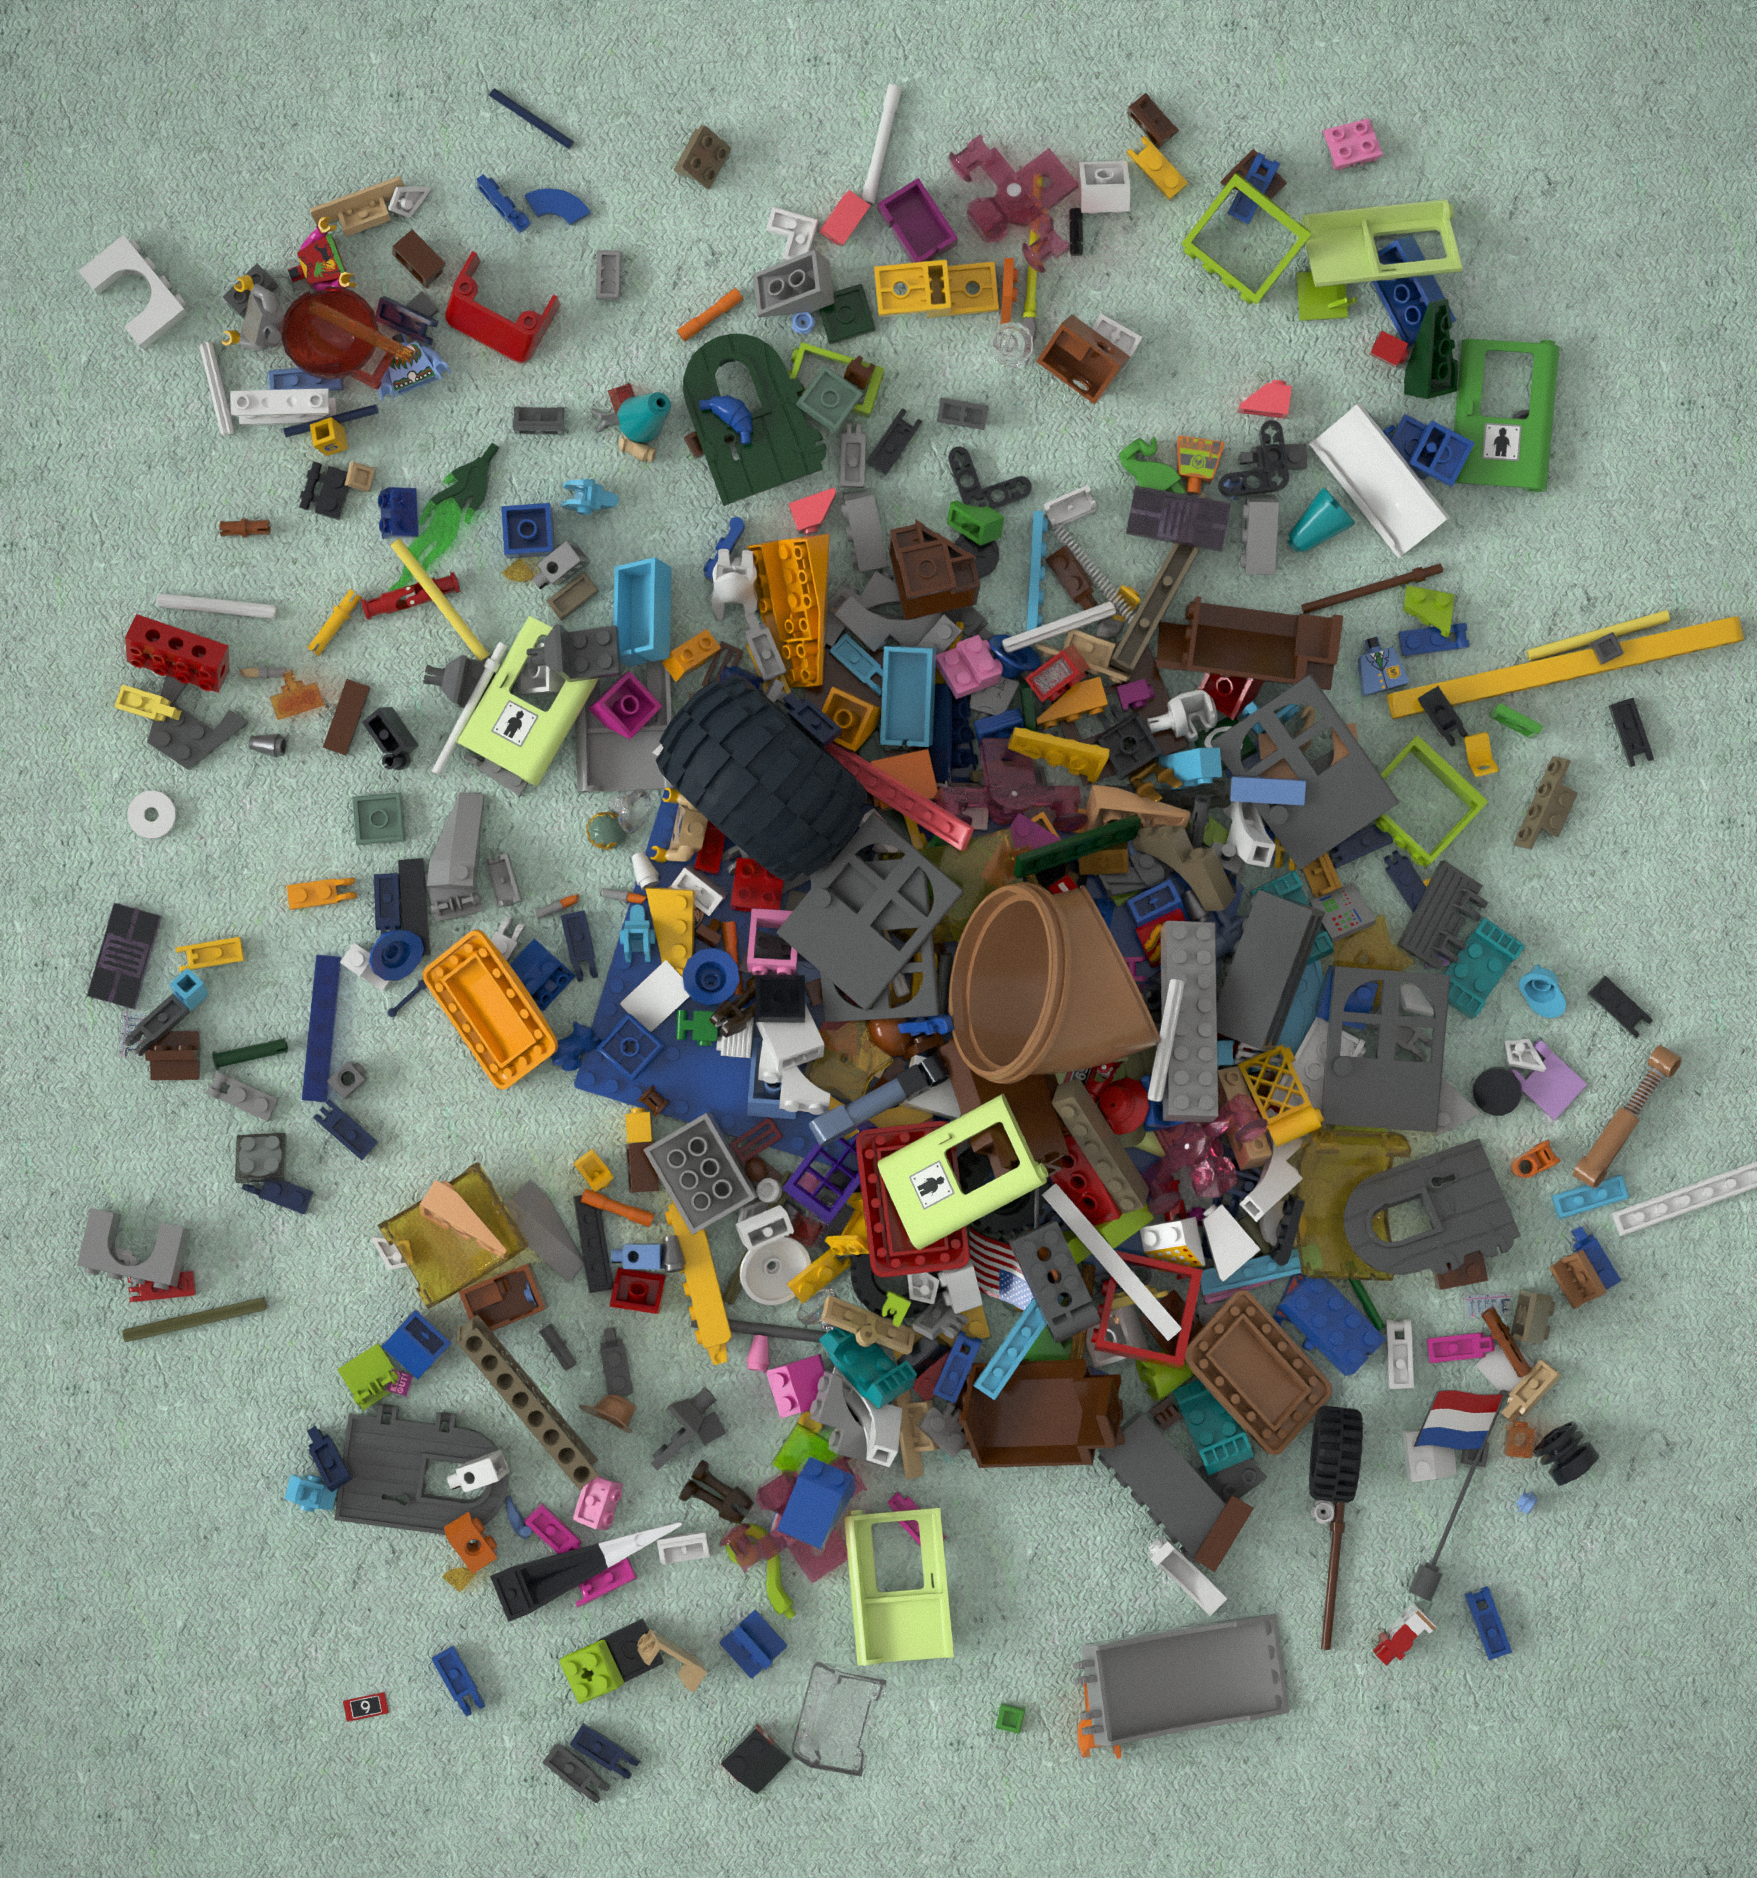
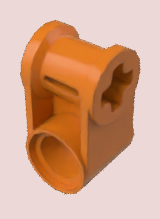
M1547 1139L1516 1157L1511 1163V1170L1519 1178H1529L1554 1166L1561 1160L1555 1156L1549 1145L1551 1142ZM1522 1160L1527 1161L1529 1164V1170L1525 1174L1519 1169V1164Z

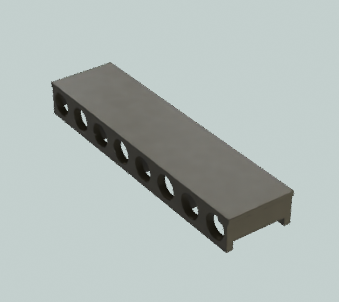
M478 1314L463 1326H459L457 1328L458 1345L581 1491L585 1485L599 1476V1473L593 1467V1464L598 1459Z

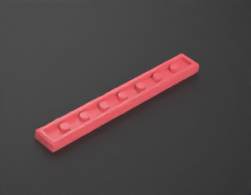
M832 741L825 747L834 758L863 784L868 793L957 849L966 850L974 827L844 746Z

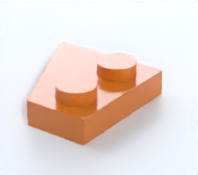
M1004 258L1000 326H1010L1012 302H1017V288L1013 287V283H1018V268H1014V258Z

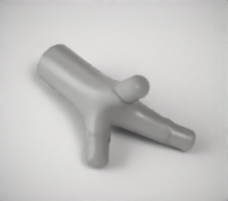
M593 408L590 410V413L602 420L601 424L596 428L597 432H600L608 425L620 424L617 414L602 413Z

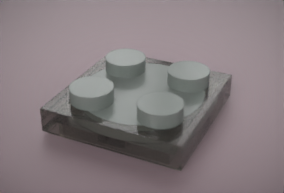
M286 1133L237 1135L236 1183L285 1181Z

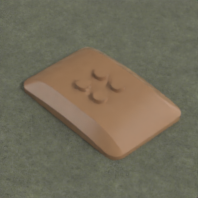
M1238 1290L1233 1293L1187 1345L1184 1359L1187 1366L1233 1419L1268 1454L1277 1455L1283 1452L1313 1418L1317 1410L1332 1395V1385L1254 1296L1246 1290Z

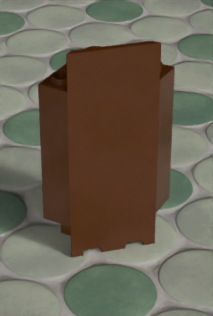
M916 519L914 525L890 530L889 554L905 620L977 604L980 581L975 564L976 556L968 551H964L952 541L927 528Z
M1196 596L1186 606L1185 620H1189L1188 625L1160 622L1156 667L1294 685L1311 674L1321 689L1331 690L1334 666L1337 665L1343 623L1342 615L1334 614L1331 617H1321L1306 614H1283L1201 603V597Z
M951 1038L947 1044L940 1048L946 1068L950 1074L949 1077L962 1116L1004 1093L1034 1160L1045 1166L1048 1177L1064 1169L1060 1158L1069 1153L1064 1137L1070 1134V1131L1052 1104L1057 1086L1059 1085L1055 1074L1028 1075L1026 1078L1011 1084L995 1083L977 1075L967 1066L958 1052L954 1038ZM1001 1122L969 1138L973 1152L989 1157L995 1179L1019 1167L1020 1160Z
M1087 1359L1021 1361L995 1400L973 1386L988 1363H973L971 1373L967 1375V1380H965L956 1403H954L956 1406L951 1412L952 1414L957 1408L961 1410L958 1420L960 1426H963L961 1432L965 1435L966 1444L962 1449H971V1456L975 1458L978 1468L1093 1465L1096 1449L1116 1448L1117 1445L1125 1444V1436L1120 1427L1121 1420H1123L1122 1399H1119L1118 1396L1121 1374L1092 1375Z

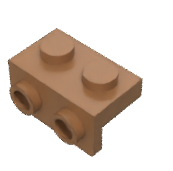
M1583 1249L1562 1257L1550 1266L1552 1274L1573 1309L1607 1292Z

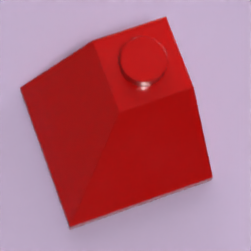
M1205 674L1198 690H1203L1209 694L1214 700L1216 709L1232 720H1235L1244 708L1257 697L1264 681Z

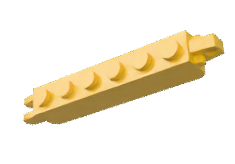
M672 1201V1204L668 1205L669 1211H665L668 1226L673 1225L674 1235L678 1236L686 1264H684L685 1270L680 1271V1273L685 1272L687 1282L683 1283L686 1297L691 1296L693 1306L689 1307L692 1321L697 1320L699 1330H695L698 1345L703 1344V1348L707 1349L713 1365L728 1362L726 1343L730 1341L732 1334L706 1231L703 1228L692 1235Z

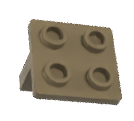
M700 125L699 129L696 128L674 171L678 175L696 180L704 188L710 189L731 151V147L707 126Z

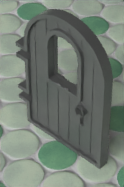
M387 1404L378 1405L377 1416L349 1413L343 1461L353 1479L339 1487L334 1520L446 1535L444 1527L468 1511L474 1519L478 1517L483 1526H485L496 1516L502 1507L508 1490V1474L499 1481L486 1485L482 1494L471 1500L425 1494L426 1484L424 1475L426 1474V1469H428L429 1459L464 1464L499 1450L482 1433L469 1428L455 1426L457 1420L456 1413L438 1411L436 1423L398 1419L399 1406ZM383 1414L392 1415L391 1424L382 1423ZM441 1422L450 1423L449 1432L440 1431ZM383 1494L398 1497L405 1495L408 1497V1502L404 1503L401 1500L385 1499L382 1496Z

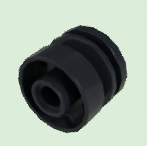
M1574 1421L1549 1432L1533 1449L1536 1457L1543 1456L1540 1459L1542 1465L1554 1462L1548 1473L1558 1486L1579 1478L1599 1459L1598 1452L1590 1442L1578 1445L1584 1434L1582 1431L1575 1433L1578 1426Z

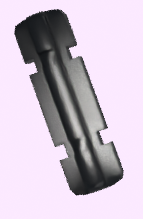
M1071 208L1069 210L1071 220L1070 242L1072 243L1070 244V255L1081 256L1083 254V244H1081L1083 242V221H1081L1083 213H1081V208Z

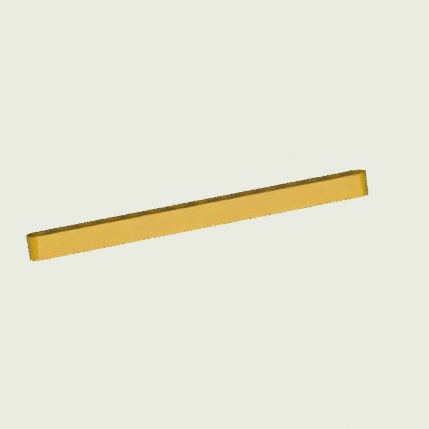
M1739 616L1618 642L1624 654L1600 665L1591 648L1388 694L1386 697L1391 718L1398 719L1425 713L1417 698L1437 686L1440 687L1450 704L1456 706L1743 641L1744 636Z

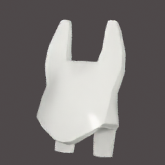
M719 549L718 562L712 573L714 584L711 595L713 611L718 620H723L725 603L743 604L746 620V616L755 613L758 600L755 589L757 570L753 562V551L742 550V559L739 557L730 559L728 549Z

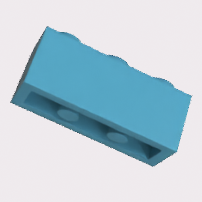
M1197 748L1159 757V765L1164 769L1171 768L1174 771V776L1183 784L1178 788L1171 787V790L1196 787L1199 784H1211L1213 779L1222 777L1220 748ZM1167 783L1161 784V786H1170Z

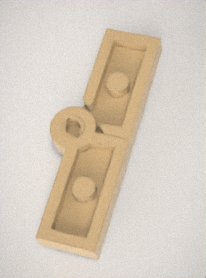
M828 1296L825 1299L821 1321L856 1334V1340L859 1345L869 1347L876 1342L906 1355L912 1352L916 1332L912 1328L902 1324L897 1327L893 1325V1321L880 1317L875 1313L833 1296Z

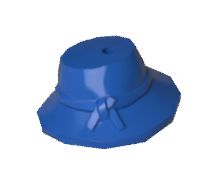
M1005 634L993 635L988 641L993 650V659H999L1002 664V677L1015 679L1024 671L1034 672L1041 664L1038 654L1030 646L1006 653L1003 649L1002 641L1012 636Z
M394 930L381 934L370 953L369 964L373 973L385 981H399L411 974L420 963L424 951L421 937L410 930Z
M716 948L699 950L687 960L682 973L684 990L694 1001L706 1006L722 1004L734 995L740 981L738 965L729 953Z

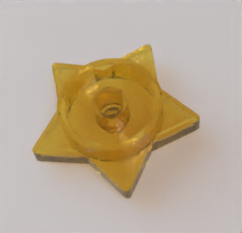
M1382 914L1375 917V925L1332 942L1335 957L1332 966L1402 971L1412 965L1414 961L1391 944L1385 916ZM1363 955L1368 956V962L1365 964L1360 962ZM1377 980L1379 985L1373 1004L1377 1007L1380 1006L1382 980Z
M867 1020L849 1021L839 1030H818L825 1044L824 1056L815 1060L808 1080L820 1089H838L853 1102L865 1095L868 1083L873 1076L894 1063L895 1060L872 1043ZM848 1056V1060L843 1063L844 1058Z

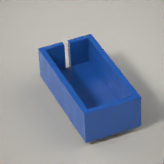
M1318 1269L1308 1272L1276 1306L1344 1376L1355 1374L1367 1361V1356L1372 1355L1386 1340Z

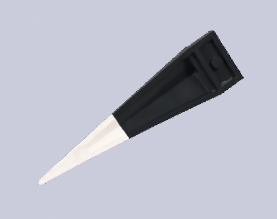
M683 1522L524 1562L492 1574L490 1578L508 1622L532 1613L682 1526Z

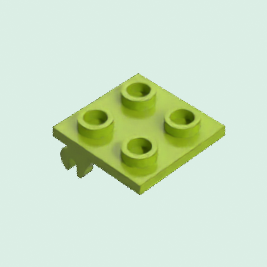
M1311 271L1296 273L1299 321L1348 318V307L1357 303V297H1352V299L1346 297V284L1315 287Z

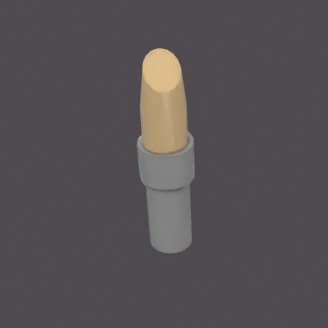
M259 667L239 670L242 677L268 679V677L287 676L286 668Z

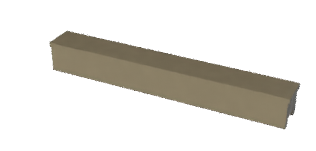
M1203 492L1198 499L1202 501L1218 503L1217 501L1207 497L1206 494ZM1198 501L1193 508L1188 539L1184 537L1186 521L1182 528L1181 536L1176 541L1192 544L1195 525L1207 528L1213 527L1214 524L1196 521L1199 507ZM1174 543L1117 647L1110 665L1132 675L1201 547Z

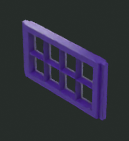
M867 1120L855 1128L860 1133L863 1130L878 1127ZM858 1134L851 1143L843 1137L837 1140L846 1147V1150L838 1160L823 1150L824 1147H820L817 1142L782 1188L828 1225L860 1184L859 1171L857 1174H854L842 1164L850 1151L857 1155L856 1147L854 1146L856 1145ZM819 1154L834 1164L825 1177L810 1166ZM837 1168L852 1178L844 1191L829 1181ZM806 1171L821 1181L812 1194L798 1184V1181ZM825 1185L839 1195V1198L831 1208L816 1198Z

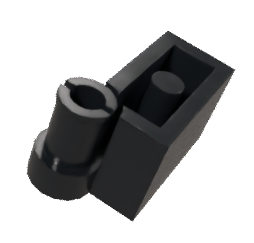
M393 707L378 708L362 723L383 754L392 753L386 754L382 758V764H387L385 768L404 770L408 768L411 762L409 754L419 745Z

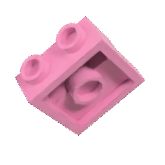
M979 635L957 643L956 648L936 655V666L956 699L998 684L1002 675L1003 667L1000 660L993 659L990 654L991 647L987 640L982 641Z

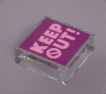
M391 1367L390 1373L395 1370L399 1379L396 1380L397 1383L395 1385L391 1381L387 1383L384 1391L408 1398L414 1376L409 1372Z

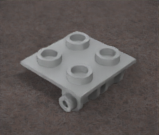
M428 874L424 875V876H425V880H426V884H427ZM477 883L476 890L427 887L432 904L431 910L436 922L483 910Z

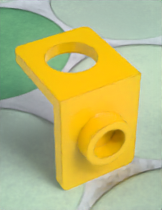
M1124 585L1120 587L1119 593L1114 597L1116 598L1121 594L1122 597L1118 601L1125 598L1123 602H1128L1127 607L1131 606L1126 613L1132 609L1135 610L1141 601L1138 598L1139 594L1132 587L1128 586L1126 588ZM1115 614L1111 616L1114 620L1125 622V617H1122V615Z
M1482 732L1466 736L1464 742L1468 766L1475 777L1498 772L1499 768L1492 758L1488 733ZM1482 766H1490V768H1488V769H1484V770L1478 769V768H1480V767H1482Z

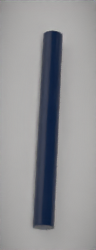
M494 88L489 95L491 98L566 148L571 149L574 144L572 139Z
M377 404L286 427L283 430L287 438L310 432V424L330 417L338 423H344L379 414Z

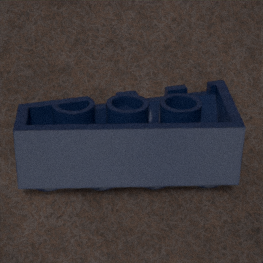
M948 684L935 685L933 745L928 747L935 781H949L950 770L951 783H979L970 781L969 771L976 770V764H979L977 754L973 753L971 741L975 737L974 731L971 730L968 719L971 717L968 695L956 699Z

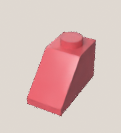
M1272 380V383L1265 384L1243 401L1238 408V413L1286 419L1289 412L1292 386L1286 385L1285 381Z
M835 487L789 503L798 534L804 533L807 536L818 532V527L822 526L836 498Z

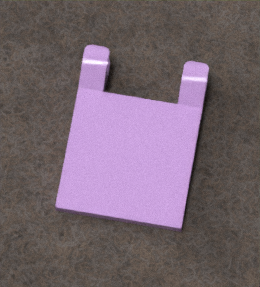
M1536 1041L1533 1046L1537 1053L1544 1058L1542 1062L1546 1067V1071L1533 1070L1526 1079L1517 1070L1511 1069V1071L1520 1080L1522 1091L1547 1115L1555 1120L1587 1084L1556 1056L1544 1042Z

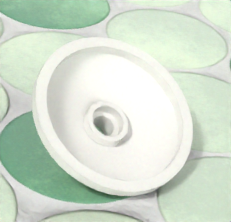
M789 1236L780 1237L779 1240L771 1241L770 1244L762 1245L761 1248L753 1249L752 1252L748 1251L740 1268V1281L743 1289L754 1301L764 1305H778L795 1297V1294L787 1286V1283L811 1264L809 1254L799 1241ZM773 1261L772 1265L767 1266L769 1262Z

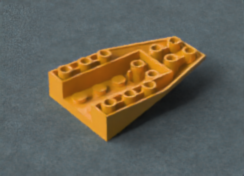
M829 534L773 540L749 545L748 550L753 551V562L757 570L755 589L761 619L766 624V627L769 628L787 673L784 676L789 688L823 685L828 613Z

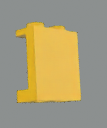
M861 1192L853 1193L847 1202L855 1211L841 1236H827L825 1239L831 1250L840 1256L869 1254Z

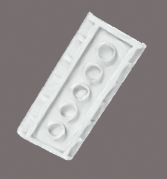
M1361 403L1356 404L1309 444L1398 558L1407 553L1450 518Z

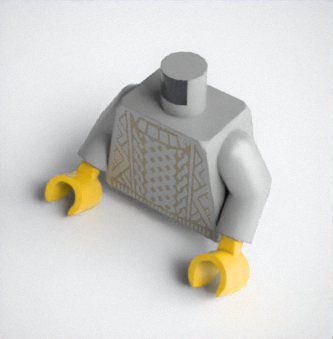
M249 275L238 277L237 280L241 281V283L234 285L236 291H251L241 329L242 336L236 330L223 331V333H227L230 336V340H222V343L224 345L239 343L240 347L253 351L266 350L269 346L276 347L282 338L281 330L284 322V313L277 301V296L259 284L254 285Z

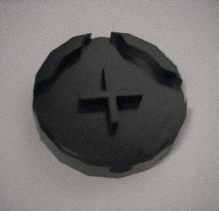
M962 534L955 541L954 544L976 556L975 564L979 579L989 576L996 569L999 561V548L995 540L980 546Z
M1491 1067L1483 1071L1476 1078L1473 1086V1097L1477 1106L1484 1112L1493 1116H1503L1512 1112L1519 1105L1522 1097V1085L1511 1070L1503 1067Z

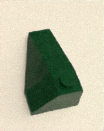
M1440 299L1428 304L1405 370V395L1430 399L1457 391L1458 361L1453 359L1452 350L1455 348V342L1450 339L1449 334L1452 322L1448 299Z

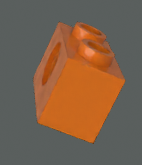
M469 1511L444 1527L447 1540L472 1574L497 1559L495 1549L498 1546L491 1535L486 1536L483 1532L485 1528L478 1517L474 1519ZM471 1540H477L474 1543H468Z

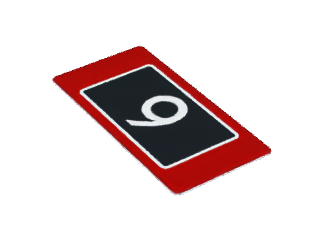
M385 1692L343 1701L347 1722L389 1713Z

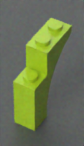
M1145 1203L1144 1208L1124 1213L1119 1219L1093 1227L1114 1249L1154 1220V1217L1147 1203ZM1072 1230L1062 1232L1076 1265L1092 1254Z

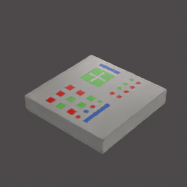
M1354 883L1309 901L1311 907L1325 911L1321 926L1324 931H1327L1332 942L1376 923V919Z

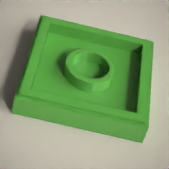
M1502 703L1493 707L1489 713L1490 718L1529 739L1540 734L1543 725Z

